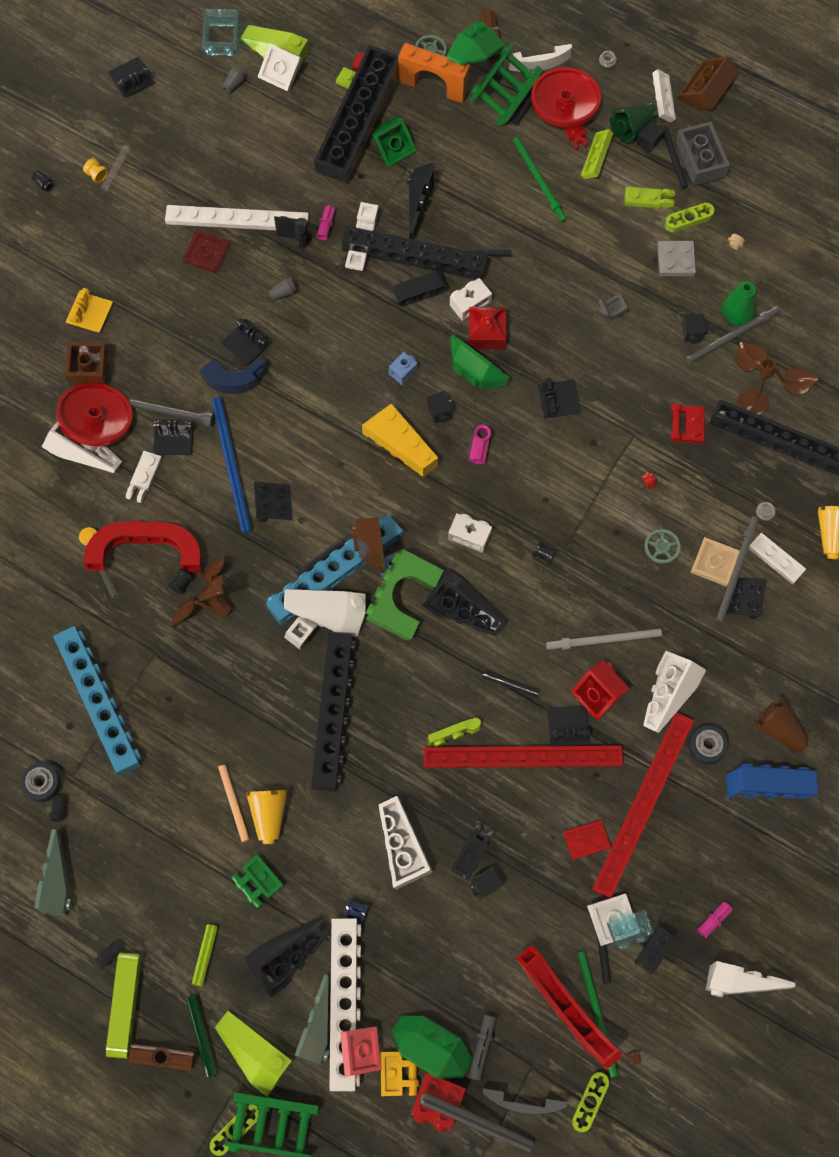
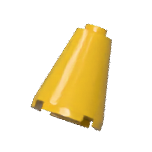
M825 506V510L819 507L818 517L823 553L827 555L828 559H839V506Z
M287 790L246 792L258 840H263V844H275V840L279 839Z

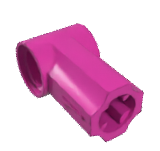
M479 425L475 428L469 461L473 464H485L491 437V430L486 425ZM484 433L487 437L479 438L478 434Z

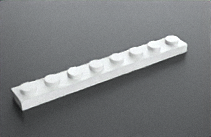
M167 205L165 222L170 225L276 230L274 216H286L295 219L304 218L308 220L309 215L304 212Z

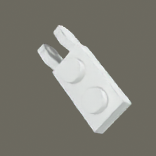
M143 451L126 493L127 499H131L136 488H138L140 491L137 496V502H143L162 461L161 456Z

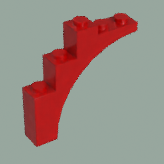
M530 946L516 958L537 992L549 1003L558 1019L570 1030L578 1044L589 1055L591 1054L606 1070L623 1057L620 1051L580 1008L543 956L533 946Z

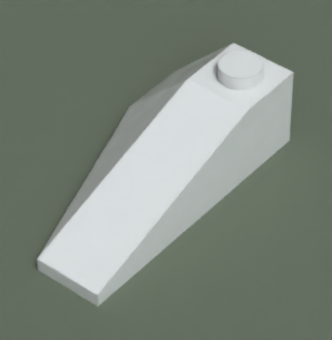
M58 422L51 428L42 445L44 449L58 457L112 473L122 463V460L106 446H87L73 441L63 433Z

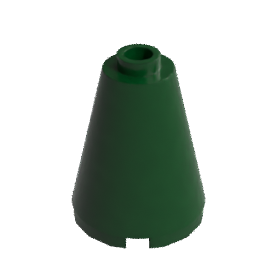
M648 102L612 111L610 127L615 137L619 136L621 138L619 141L623 143L633 141L651 120L654 121L658 117L657 106Z

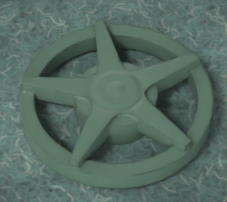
M423 36L415 44L416 47L421 44L425 50L446 56V44L438 36ZM427 39H433V40H435L433 43H432V42H429V43L423 42L424 40H427ZM437 42L442 44L444 51L437 49Z
M659 529L647 536L644 549L646 555L652 561L666 564L675 560L679 555L680 541L673 532ZM661 533L660 539L656 542L649 541L652 536ZM664 534L670 535L676 542L670 543L667 539H664ZM648 545L655 548L656 552L653 556L648 550ZM677 545V552L672 557L669 549ZM659 554H665L668 559L660 560L656 557Z

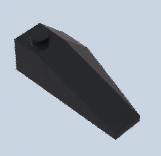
M434 163L416 167L413 174H409L407 180L409 185V239L415 238L435 184Z
M449 569L446 570L438 581L437 586L422 605L440 618L444 619L446 617L455 620V623H464L473 626L476 630L494 636L499 633L507 622L472 587Z
M318 918L259 946L244 958L253 976L267 995L272 998L289 985L292 981L290 979L297 969H302L304 966L303 962L310 954L316 952L329 936V932L323 919Z

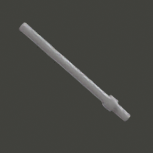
M661 629L576 639H570L569 637L561 638L559 641L546 642L547 650L557 648L565 650L574 646L662 636Z

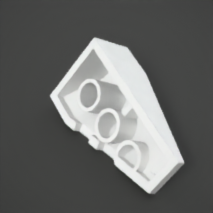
M286 589L284 609L304 619H310L316 622V625L332 630L333 633L352 634V637H357L365 615V594L345 591Z
M665 651L656 670L658 677L656 685L652 687L654 694L652 701L648 704L643 726L659 733L697 689L706 670L693 661Z
M716 961L710 965L706 990L711 991L713 996L723 997V994L730 995L792 989L795 987V983L773 976L763 978V975L756 971H746L745 973L742 967Z

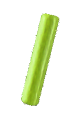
M208 924L206 926L192 980L193 985H204L218 930L215 925Z

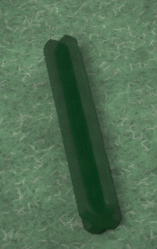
M192 995L186 998V1003L205 1076L207 1079L217 1076V1071L197 996Z

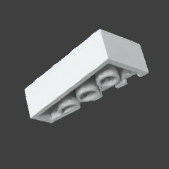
M396 796L379 804L393 888L397 890L433 873L400 799Z

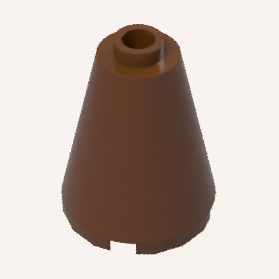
M780 697L779 700L781 702L777 704L774 701L766 707L758 716L760 721L758 723L754 721V725L793 752H802L808 746L809 738L786 700Z

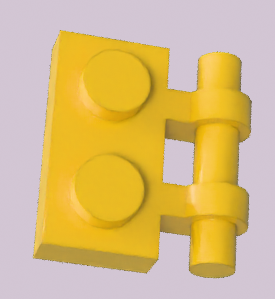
M381 1052V1096H403L402 1087H409V1096H417V1087H419V1080H417L418 1066L408 1060H402L400 1052ZM402 1067H408L409 1080H402Z

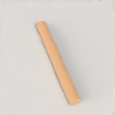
M221 765L218 767L238 832L241 841L246 842L250 839L226 765Z

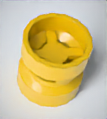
M95 158L89 159L83 167L84 173L91 176L92 180L96 183H101L108 175V170L104 166H100V163Z

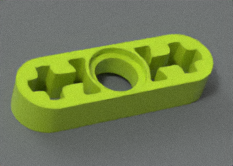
M702 203L670 214L666 218L665 228L669 232H677L709 221L713 217L714 207L710 203ZM685 215H692L694 217V220H686Z
M598 1072L593 1074L584 1090L572 1118V1126L578 1132L588 1131L609 1086V1079L604 1073ZM602 1077V1082L605 1084L604 1087L600 1086L597 1090L598 1093H601L600 1097L593 1092H588L589 1088L594 1090L596 1083L593 1082L594 1078ZM587 1096H593L596 1099V1106L592 1109L587 1108L584 1104ZM582 1107L586 1112H592V1116L586 1115L585 1122L587 1126L579 1128V1123L576 1122V1119L582 1118L584 1113L580 1112Z
M249 1104V1108H246V1111L248 1109H255L254 1115L256 1118L254 1120L250 1118L245 1122L249 1124L247 1128L243 1124L241 1138L257 1123L259 1110H257L256 1105ZM236 1116L211 1140L210 1150L214 1155L222 1156L228 1152V1146L224 1145V1151H216L217 1145L215 1142L217 1140L221 1142L226 1138L222 1136L224 1132L232 1140L233 1136L229 1130L231 1125L235 1124Z

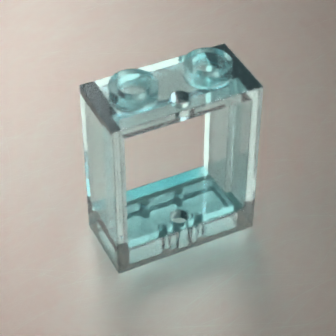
M204 9L202 33L204 55H238L240 29L238 10ZM210 26H234L233 42H209Z

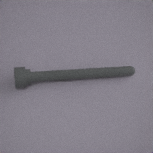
M132 399L129 400L131 407L197 420L208 427L213 426L215 414L209 411L200 414Z

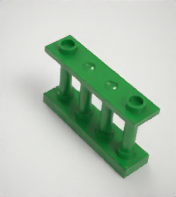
M513 43L507 47L504 45V48L498 52L499 58L480 84L477 83L471 91L473 93L470 97L471 101L479 96L498 112L499 118L496 120V123L499 126H502L510 119L543 71L539 66L533 70L528 69L510 53L514 46ZM505 58L524 74L526 78L524 82L517 80L501 65ZM496 71L516 87L515 90L517 92L515 95H511L492 78ZM487 83L507 100L508 105L506 107L499 105L483 90Z
M233 1093L232 1101L236 1102L238 1109L232 1142H224V1146H228V1151L241 1153V1149L290 1157L311 1156L303 1153L309 1118H312V1114L317 1115L319 1106ZM249 1104L258 1105L257 1110H259L253 1146L240 1144L246 1108H249ZM270 1108H276L278 1113H280L274 1149L261 1147L266 1116ZM291 1111L299 1112V1117H301L295 1152L282 1150L288 1115H291Z

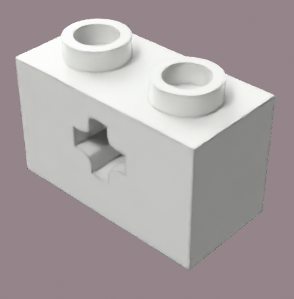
M480 278L470 281L463 289L454 291L450 296V306L462 321L469 317V307H485L492 301V293Z
M457 513L448 532V540L483 553L490 538L492 527L485 521L478 522L467 514L460 515Z

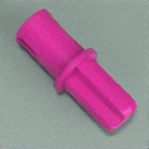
M331 205L325 207L322 219L319 220L320 226L316 236L323 241L328 239L330 227L333 226L332 220L335 208Z
M723 902L697 928L699 934L706 939L717 926H721V922L732 912V907L728 903Z

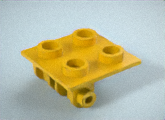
M83 288L76 297L66 323L100 333L113 301L90 295V291Z

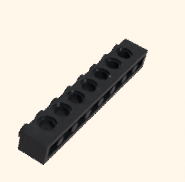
M347 225L345 226L342 238V251L344 252L352 250L367 253V257L441 271L476 280L480 278L481 281L483 278L487 259L485 254Z
M719 399L709 424L839 476V447Z
M329 632L311 785L313 790L336 792L337 786H341L342 774H338L339 766L343 767L344 755L340 753L341 747H345L346 735L342 734L343 728H347L348 716H345V709H349L350 697H347V690H351L352 685L349 671H353L354 659H351V652H355L356 641H353L352 634ZM340 651L346 653L343 658H337L335 655ZM337 670H342L344 672V674L341 677H336L333 675L334 672ZM334 689H340L342 691V693L339 696H334L331 694V692ZM332 708H338L340 710V712L337 715H331L329 713L330 709ZM330 727H336L338 729V731L335 734L327 733V730ZM328 746L336 748L332 754L326 753L325 749ZM326 765H331L334 769L331 773H324L323 768Z

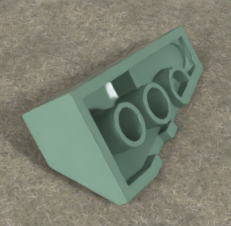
M52 829L47 848L49 860L43 864L44 880L39 881L34 908L43 914L67 916L68 911L72 908V898H70L61 835L57 830Z
M325 974L315 999L316 1005L309 1014L308 1028H304L295 1053L296 1057L318 1065H322V1062H327L330 1050L327 1049L329 976Z

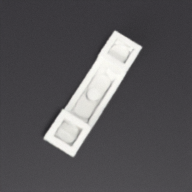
M572 44L555 46L554 53L523 58L521 52L511 54L528 69L533 70L539 66L542 70H547L571 58ZM506 58L504 59L503 67L505 69L521 72Z
M361 202L357 216V228L374 231L378 205ZM349 250L345 268L363 271L367 260V253Z

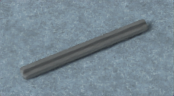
M423 1093L421 1096V1105L525 1151L531 1152L533 1149V1140L427 1093Z

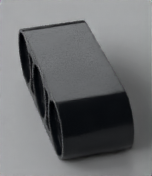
M434 271L401 282L393 287L399 306H407L443 294L448 289L441 271Z

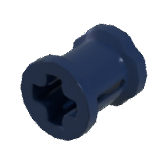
M350 897L344 915L357 917L361 922H364L370 905L355 902Z

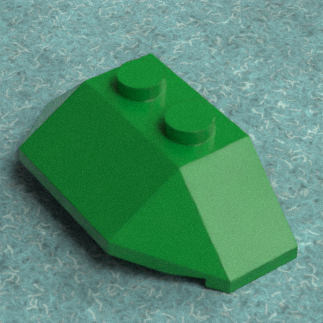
M477 21L458 34L446 58L459 65H465L466 62L484 61L502 50L504 44L492 28L486 26L483 22Z
M452 334L450 337L452 367L457 375L464 376L472 386H477L479 389L506 388L509 385L510 377L507 374L503 373L499 368Z
M401 1016L391 1032L400 1055L437 1079L463 1078L473 1061L461 1038L425 1016Z

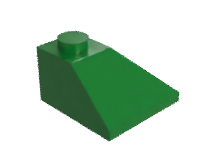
M393 117L381 124L372 135L386 167H390L417 151L402 118Z

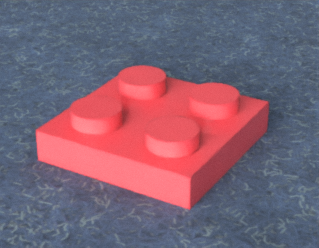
M377 1027L340 1032L345 1076L381 1070Z

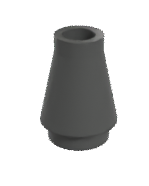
M234 66L233 69H230L222 88L227 93H231L234 88L244 81L246 74L239 67Z
M289 277L288 279L284 278L269 292L273 300L294 294L293 292L297 289Z

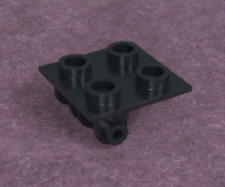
M139 57L108 71L124 98L155 83L149 68H145Z
M274 216L277 236L296 238L297 247L301 249L307 246L308 240H312L310 220Z
M240 318L237 321L238 327L221 344L248 366L273 340L249 320Z
M546 378L543 384H538L544 418L581 413L574 379L553 382L551 378Z
M193 420L154 421L153 454L191 455Z
M254 482L256 518L259 522H266L267 518L292 520L290 485Z
M738 578L726 614L750 615V619H757L758 616H761L767 580Z
M584 706L547 708L550 746L590 745L587 709Z

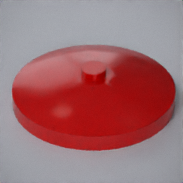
M569 67L551 69L539 76L532 87L531 103L534 111L542 120L554 126L576 127L583 125L596 115L600 107L601 91L599 85L589 74L579 69Z
M89 382L75 385L62 394L57 404L56 418L63 433L73 441L87 446H107L121 440L129 431L132 423V408L128 399L117 389L106 384Z

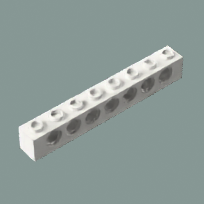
M332 919L330 1092H356V1087H360V1074L344 1076L339 1072V1067L344 1063L343 1053L339 1050L341 1044L340 1032H343L340 1030V1023L343 1020H348L351 1022L350 1030H356V1021H360V1009H356V1000H360L361 989L357 987V979H361V966H357V958H361V945H357V937H361V924H357V919ZM350 936L352 943L349 946H343L341 944L342 937ZM347 956L352 959L349 967L341 966L340 961L343 957ZM345 977L352 980L351 986L347 989L340 986L341 980ZM343 999H349L352 1002L348 1010L340 1008V1002Z

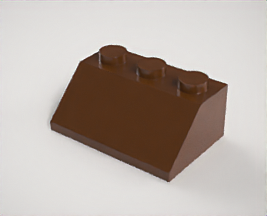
M729 56L704 59L678 94V98L699 110H711L716 107L717 102L725 94L726 89L734 81L739 71Z
M379 517L356 519V526L352 527L355 552L359 551V558L379 573H385Z

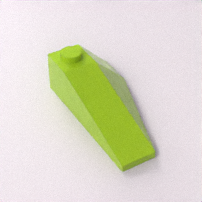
M248 25L241 36V41L254 52H258L263 59L270 44L301 57L302 60L299 68L309 53L308 39L293 33Z
M227 1011L215 1029L250 1084L268 1097L290 1068L293 1061Z

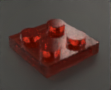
M196 229L182 261L183 263L216 274L230 246V242Z

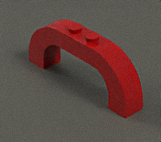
M133 520L131 522H117L107 525L91 537L84 552L83 563L86 571H105L108 553L114 547L121 544L170 545L181 553V570L186 573H201L202 567L199 546L191 533L178 525L161 523L159 521L141 522Z

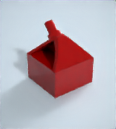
M469 307V347L473 350H505L506 307Z
M601 661L589 669L571 692L594 718L599 720L610 712L630 689L616 674L613 663L606 664L604 661Z

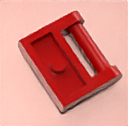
M672 404L673 431L671 433V441L703 444L705 407ZM680 414H685V434L680 433Z

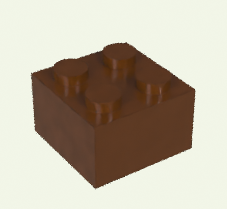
M68 342L65 377L69 385L89 382L106 384L109 352L105 342Z

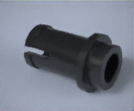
M39 170L33 172L31 179L40 185L43 191L49 192L52 190L54 184L50 178H46Z
M54 796L52 812L49 813L51 821L62 822L65 818L66 797Z
M113 941L101 954H97L96 960L103 968L106 965L109 966L108 963L122 952V949Z

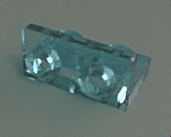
M645 910L606 923L613 940L610 947L618 946L619 950L630 947L629 942L635 940L636 944L648 940L647 936L654 933Z

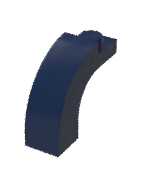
M260 357L246 369L239 372H230L223 369L213 359L200 369L202 379L213 389L227 394H240L258 386L256 378H260L266 373L267 365L266 361Z

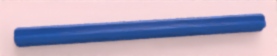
M216 397L212 399V405L241 532L246 534L252 531L222 399L221 397Z

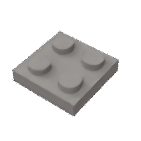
M694 241L657 242L659 276H695Z

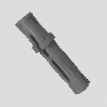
M487 1015L483 1016L480 1033H477L478 1041L468 1078L481 1081L490 1041H493L492 1033L497 1019Z

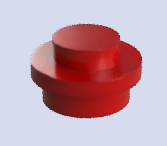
M645 471V474L641 477L648 489L651 487L655 488L657 480L654 474H649L648 471Z

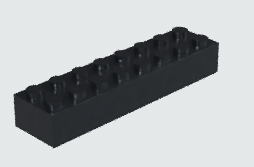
M368 45L314 160L315 172L345 183L349 182L398 76L399 55Z

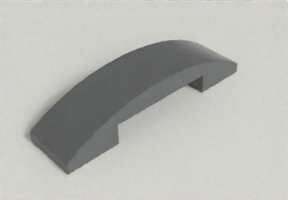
M482 1089V1094L496 1105L522 1114L551 1113L567 1107L568 1103L545 1099L544 1107L503 1101L504 1092Z

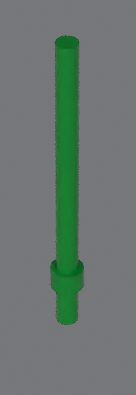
M519 137L513 138V143L548 199L551 210L557 214L561 223L567 221V217L562 210V205L555 199Z
M585 951L577 953L595 1023L597 1028L608 1039ZM616 1064L608 1068L610 1078L619 1076Z

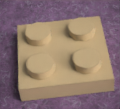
M704 537L690 573L727 587L740 551Z

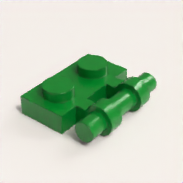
M258 855L242 867L246 873L243 878L238 873L231 878L236 883L235 887L241 890L247 896L246 900L257 909L263 905V902L259 899L262 894L269 900L284 887ZM251 880L258 887L254 892L247 885Z

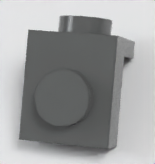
M621 293L605 302L602 299L599 300L601 306L599 310L602 316H606L610 320L630 310Z

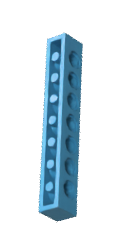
M389 514L379 518L380 531L384 534L381 538L383 552L403 538L402 529ZM353 538L349 539L340 550L336 549L331 552L329 558L317 562L311 571L302 573L297 581L288 583L282 592L273 594L268 598V602H266L267 609L280 626L296 616L284 609L283 601L286 589L300 590L301 588H307L308 590L330 591L367 564L359 558V551L355 552ZM349 554L354 556L352 560H346L344 557ZM334 565L339 567L337 571L329 570ZM316 577L324 578L322 582L314 581Z
M75 626L54 635L53 638L115 772L120 777L141 767L139 760L142 758L137 748L133 750L130 744L134 741L129 731L125 733L122 727L126 724L121 714L117 715L115 709L118 707L113 697H108L107 692L110 690L105 680L102 682L99 675L102 673L97 663L93 665L91 658L94 656L89 647L86 648L83 643L86 641L81 630L77 631ZM79 646L77 652L71 653L73 647ZM81 663H87L85 669H78ZM89 680H95L94 685L90 687L86 686V683ZM98 696H102L103 700L100 703L95 704V698ZM106 713H110V719H108L107 721H103V715ZM112 731H119L117 737L110 738V733ZM120 748H127V752L124 755H118Z

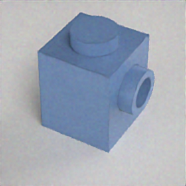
M405 352L389 366V375L402 386L417 372L416 359L411 355L408 356Z

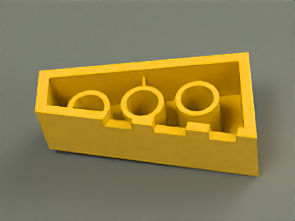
M392 404L362 425L363 435L370 437L377 445L384 447L391 455L398 457L404 464L422 477L438 467V457Z

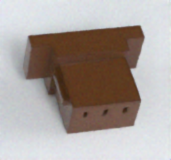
M640 1050L632 1051L625 1055L626 1058L630 1059L632 1066L641 1063L639 1057Z

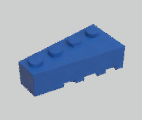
M742 764L740 768L726 774L727 798H735L739 794H744V798L762 796V794H764V798H777L782 794L783 798L809 799L818 795L817 771H809L807 767L793 770L790 769V766L772 768V765L754 767L753 764Z

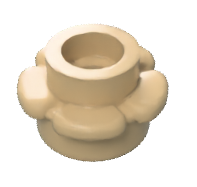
M732 234L727 239L729 246L733 249L738 250L744 246V238L737 234Z

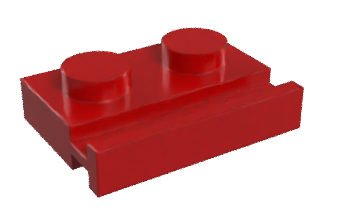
M602 820L563 832L572 861L611 849Z

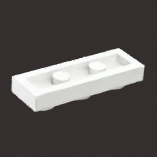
M657 69L653 72V84L655 86L658 115L661 119L671 123L676 118L670 77L668 74Z
M762 533L750 544L749 550L792 585L806 570L805 567Z

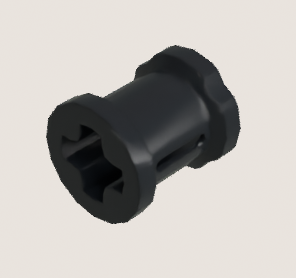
M539 542L532 556L538 557L546 561L547 565H550L557 550H551L544 546L542 542Z
M178 569L177 576L172 582L168 583V586L175 592L182 594L186 584L189 581L191 582L193 578L185 571Z

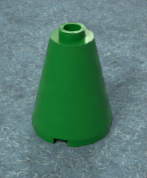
M741 282L724 298L721 305V314L727 319L728 323L742 326L755 318L757 314L756 287L752 282Z

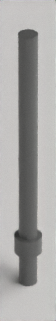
M775 306L767 312L759 313L753 320L687 356L686 361L690 364L758 324L766 323L772 316L780 313V308Z
M752 516L748 529H745L744 540L716 621L719 623H723L751 541H754L755 529L759 521L757 517Z

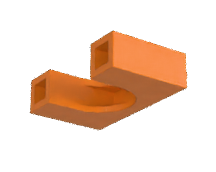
M404 43L398 56L399 82L415 87L421 71H430L445 81L448 99L463 103L469 90L470 64L459 65L447 59L446 56Z

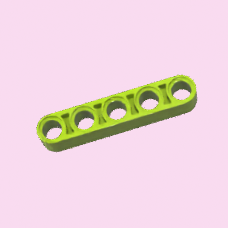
M119 953L106 1057L129 1058L141 954Z

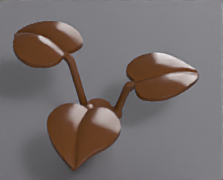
M743 340L738 346L736 354L738 366L746 372H752L755 368L760 369L762 376L757 393L753 390H746L738 396V407L762 415L769 405L768 397L760 395L765 378H770L775 373L782 383H786V391L795 396L806 394L818 381V377L814 374L798 368L787 370L783 378L779 368L775 367V360L767 357V353L762 347Z
M226 556L211 563L202 575V579L204 581L208 579L209 583L200 592L198 600L203 601L211 598L209 600L210 606L197 600L195 601L193 597L189 598L175 611L172 618L173 627L176 623L189 616L196 605L202 606L210 612L214 610L221 618L230 612L232 606L221 595L224 594L223 576L219 575L213 579V576L217 575L223 568Z

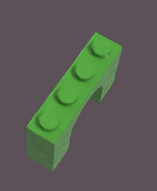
M402 549L393 554L390 561L392 565L390 569L385 571L382 578L384 582L375 592L374 596L376 599L374 603L369 605L366 614H368L366 620L404 640H410L417 629L419 621L396 608L392 599L393 588L400 579H411L428 589H433L437 586L443 570Z

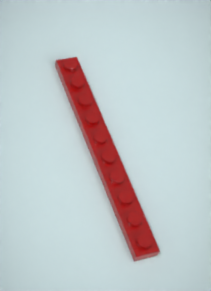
M677 712L675 713L592 888L593 891L609 899L612 897L694 720Z
M622 746L424 747V768L623 766Z

